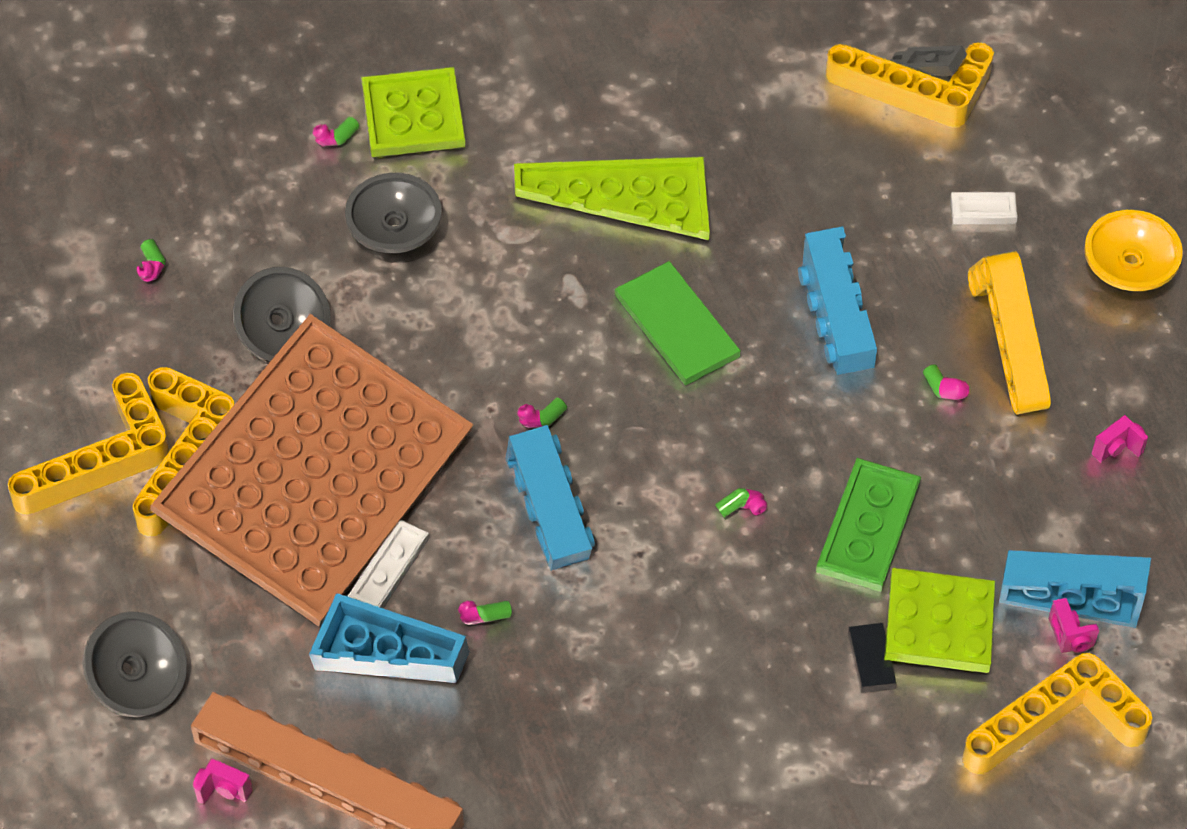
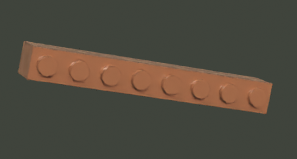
M212 692L191 724L195 743L377 829H462L464 825L463 808L454 800L448 797L439 798L429 793L425 787L416 782L409 784L397 778L392 771L380 767L377 769L366 764L360 756L354 753L345 754L336 750L331 743L324 739L317 738L315 740L306 736L299 728L292 724L283 725L276 722L269 714L257 709L253 711L246 708L232 696L225 695L223 697Z

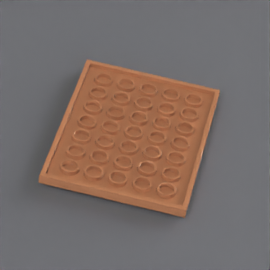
M309 314L151 504L150 510L319 627L324 621L336 593L345 594L398 522L405 517L472 431L474 424L312 314Z

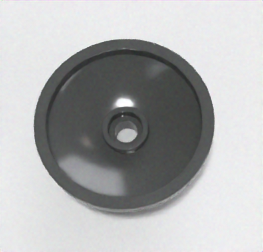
M384 173L365 180L350 194L345 208L346 224L352 236L365 247L384 253L406 252L423 245L437 231L442 216L441 202L436 191L424 180L405 173Z
M271 267L257 272L242 285L233 305V324L237 336L246 349L259 359L270 362L309 314H312L330 327V307L323 290L310 276L289 267ZM272 315L281 317V325L273 323Z
M124 612L102 622L90 635L83 653V672L90 691L103 706L120 715L143 717L161 711L178 696L185 682L187 660L179 637L168 624L147 613ZM124 663L131 665L132 674L125 673L123 670Z

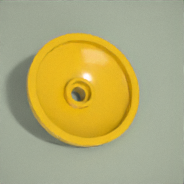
M1119 210L1098 219L1089 229L1084 247L1085 257L1092 271L1109 285L1127 291H1148L1166 284L1179 270L1183 254L1182 244L1175 230L1158 216L1139 210Z

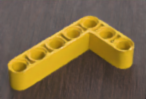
M985 43L971 44L966 49V58L950 81L947 82L848 45L839 44L831 47L828 51L826 78L830 83L946 126L960 127L968 120L990 78L994 53L993 49Z
M1017 251L983 257L969 268L968 283L973 297L988 295L1012 409L1016 415L1049 409L1051 404L1050 393L1020 256Z
M167 367L153 370L148 377L152 403L158 409L188 422L189 425L134 500L133 512L137 529L141 534L149 537L161 534L169 524L155 513L151 516H145L153 513L150 510L151 504L184 466L182 464L186 463L205 441L200 439L207 438L235 404L233 398L228 394Z
M134 373L120 374L113 380L112 384L117 410L127 431L13 474L8 481V489L13 507L17 512L26 515L33 514L161 464L169 453L165 429L138 375Z
M1082 653L972 731L967 736L962 757L963 764L971 773L984 774L989 772L1081 704L1119 742L1128 747H1137L1142 745L1147 738L1152 722V713L1100 658L1090 653ZM1080 673L1089 674L1091 678L1083 677ZM1053 692H1060L1066 696L1060 697L1055 695ZM1103 698H1111L1116 702H1108ZM1027 711H1035L1040 715L1033 716L1027 713ZM1128 722L1136 723L1140 727H1132ZM1008 730L1011 731L1013 735H1005L1000 731ZM981 749L984 750L987 754L980 755L974 752L973 750Z

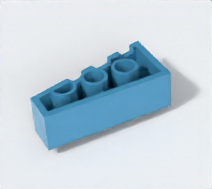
M843 226L805 233L803 263L801 267H798L800 283L802 286L806 285L808 289L807 303L811 312L815 311L817 316L815 323L818 336L824 337L826 342L824 345L826 360L828 364L833 363L837 375L875 368L877 347L867 311H860L863 307L862 293L859 282L853 283V260L851 253L843 252V243L846 238Z
M546 425L509 436L505 460L509 469L514 468V482L518 492L525 491L527 494L524 496L525 509L532 522L538 521L539 526L535 527L536 537L551 571L588 560L592 547L595 546V541L590 527L584 528L581 516L584 515L579 496L573 497L569 486L573 484L569 467L567 465L562 466L559 454H562L560 441L556 434L551 435L549 427Z
M1008 550L999 603L1050 612L1053 600L1067 598L1071 610H1075L1079 618L1136 628L1146 595L1151 558Z
M336 593L309 655L314 670L457 683L470 652L466 636Z

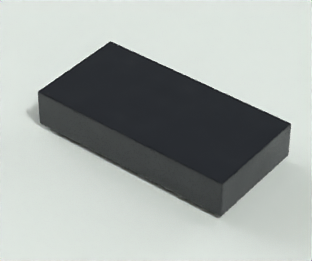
M883 623L850 626L848 628V636L861 693L895 689L896 679L892 661L884 660L886 634Z

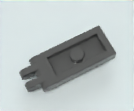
M962 45L909 47L906 51L895 52L890 61L931 76H953L966 58L967 53Z

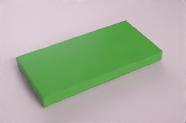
M670 261L615 288L617 299L685 386L740 358V349Z
M856 458L817 563L816 572L882 592L918 491L921 477Z

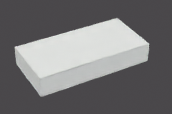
M951 192L952 224H1016L1017 222L1015 192Z

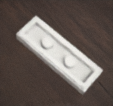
M400 520L385 539L347 597L384 608L429 540V533Z

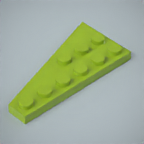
M703 157L514 164L516 197L709 240L710 232Z

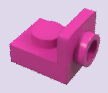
M1124 415L1096 436L1091 454L1101 463L1109 456L1116 457L1127 447L1139 457L1144 453L1148 436L1139 424L1133 423Z
M1067 598L1053 600L1048 619L1061 653L1070 651L1080 653L1093 647L1099 633L1097 624L1080 627L1078 614L1075 610H1071Z
M211 758L206 768H201L197 772L193 782L197 802L202 804L206 803L214 788L227 799L233 800L237 798L244 802L248 800L253 791L248 774Z

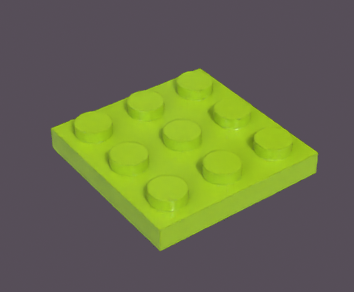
M454 67L362 77L372 157L465 147Z
M892 568L884 660L989 673L992 652L995 581Z

